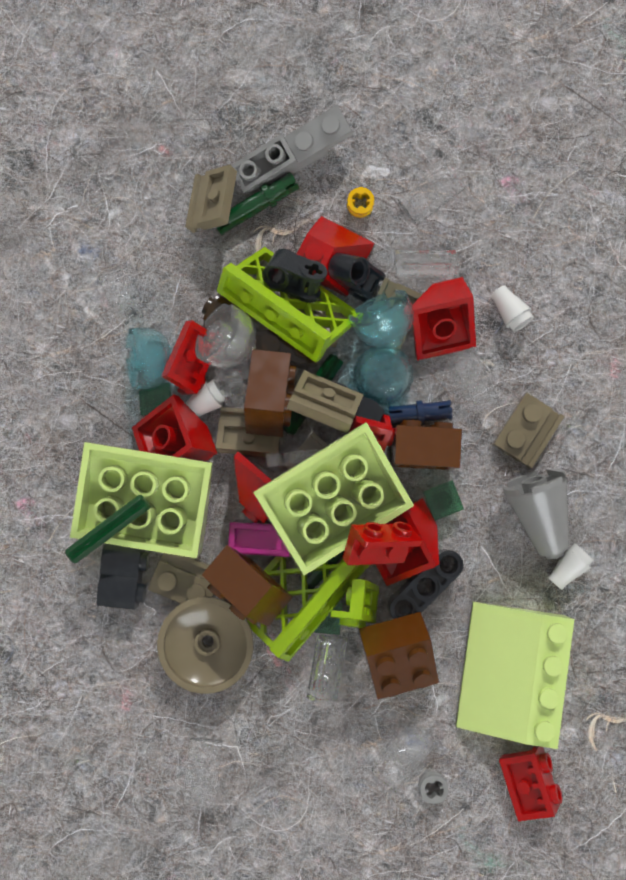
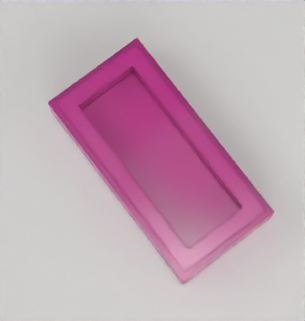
M230 522L228 540L230 547L248 555L291 557L272 524Z

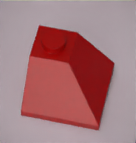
M321 216L307 233L297 254L323 264L327 269V276L321 284L347 297L349 295L348 291L329 275L328 265L330 259L336 253H346L367 259L375 243Z
M463 277L432 284L410 307L417 361L476 347L474 298Z
M175 394L132 427L139 451L205 462L217 454L208 426Z
M237 452L234 455L239 502L245 507L241 512L255 524L258 520L265 523L268 517L253 492L272 480L241 453Z
M423 497L412 502L414 504L413 507L386 523L394 524L399 521L408 523L422 538L421 546L409 547L404 563L375 564L386 586L439 565L437 524Z

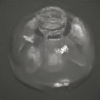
M226 303L220 305L203 324L208 329L204 337L198 335L195 354L198 359L217 369H232L249 360L252 356V350L256 349V329L251 318L232 304L230 306Z

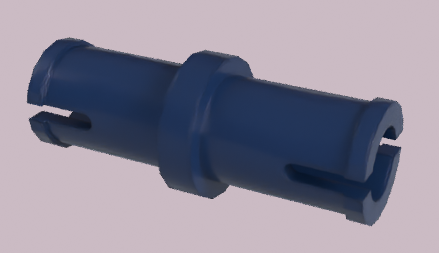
M422 400L416 401V404L389 406L391 424L394 426L402 423V420L421 421V425H425V421L452 420V407H450L452 404L451 400L423 403Z

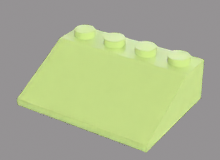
M366 422L253 492L282 543L304 576L345 550L351 525L366 524L368 522L386 524L414 506Z
M84 442L70 538H82L138 495H142L149 502L150 509L105 543L198 558L202 553L213 463Z
M472 601L455 726L526 745L558 749L575 619L560 614Z

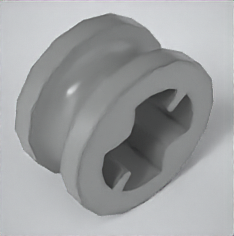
M428 771L421 776L418 785L423 799L430 804L443 802L449 792L444 776L436 771ZM436 780L439 781L438 785L441 790L428 794L429 790L426 784H434Z

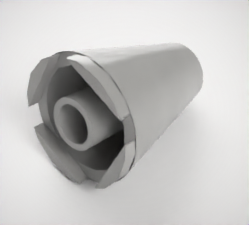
M546 469L548 475H538L537 471L508 481L507 487L503 486L504 494L537 553L541 556H546L547 559L562 557L565 554L564 551L569 548L567 477L565 471L562 469Z

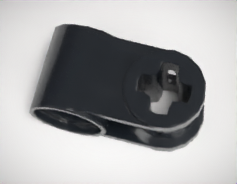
M278 249L275 251L262 272V278L267 286L296 297L306 303H313L319 299L321 294L320 284L327 276V269L323 264L307 259L288 249Z
M336 253L332 256L328 265L330 277L344 287L351 296L364 303L372 304L374 300L373 294L379 282L385 278V274L381 270L374 267L364 257L346 253Z

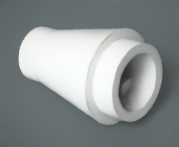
M506 285L499 287L491 294L490 297L495 302L506 328H511L513 332L522 329L534 318L530 313L532 309L514 295Z
M212 379L210 382L205 381L204 386L198 393L193 394L185 403L199 417L222 407L223 402L228 397L219 383Z
M576 543L564 551L565 554L559 559L554 570L548 576L561 590L591 569L589 565L594 561Z

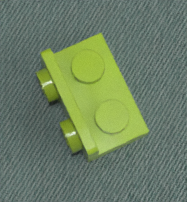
M353 579L352 586L348 587L346 593V604L350 606V611L331 610L330 617L340 619L339 625L363 628L366 627V623L376 624L379 586L367 580Z

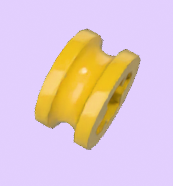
M364 187L353 189L347 199L349 213L356 218H364L370 215L374 206V195L369 189ZM354 198L359 200L366 198L367 207H354L356 201Z

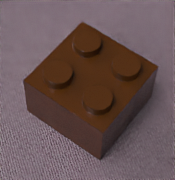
M252 349L244 404L245 430L247 434L283 437L284 427H290L292 411L287 409V406L295 390L296 366H291V353Z
M402 420V423L394 427L395 437L390 446V464L392 467L454 470L460 468L462 429L453 428V423L434 422V425H430V427H422L421 421Z
M226 545L202 574L210 583L207 588L219 599L225 598L231 603L229 609L243 621L247 619L253 625L259 622L270 626L293 598L250 557L229 545Z
M421 612L359 628L377 700L439 683L431 638Z

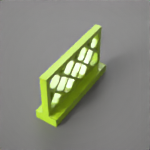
M263 247L237 266L229 263L223 267L217 292L314 362L319 361L326 349L355 325L362 315L321 285L319 287L321 291L319 298L322 302L316 301L313 303L302 302L299 299H290L286 293L267 286L262 278V272L265 267L260 266V261L264 259L269 262L274 253L266 247ZM248 274L255 275V276H256V280H255L254 278H252L251 276H249ZM274 292H280L281 297L276 295ZM298 309H304L305 314L300 312ZM312 310L325 311L326 317L313 316ZM333 312L341 313L348 319L334 318ZM322 326L329 327V328H330V332L327 331V330H326L325 328H323Z
M275 556L264 571L270 576H280V585L286 591V575L301 573L302 590L287 592L292 596L302 595L303 607L298 613L288 614L287 605L285 606L281 614L275 618V620L282 621V632L274 641L267 635V626L260 623L259 627L257 624L253 625L248 621L251 630L270 647V651L279 659L289 662L331 610L344 597L348 587L352 586V580L359 579L370 565L348 566L343 559L339 564L328 565L327 561L322 566L311 571H323V583L319 588L308 589L307 574L304 576L299 568L286 569L287 557Z

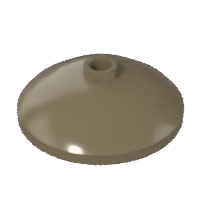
M210 596L192 598L175 607L162 623L157 640L159 660L168 677L183 689L200 694L220 692L234 685L246 672L253 655V634L247 619L243 621L229 609L231 603ZM211 636L214 644L206 645L203 642V637Z

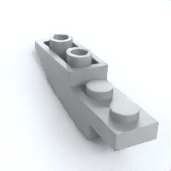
M335 105L284 137L280 134L231 166L237 171L236 179L246 194L260 189V186L264 184H272L287 175L288 172L293 174L329 154L328 150L352 136L353 132L339 106Z

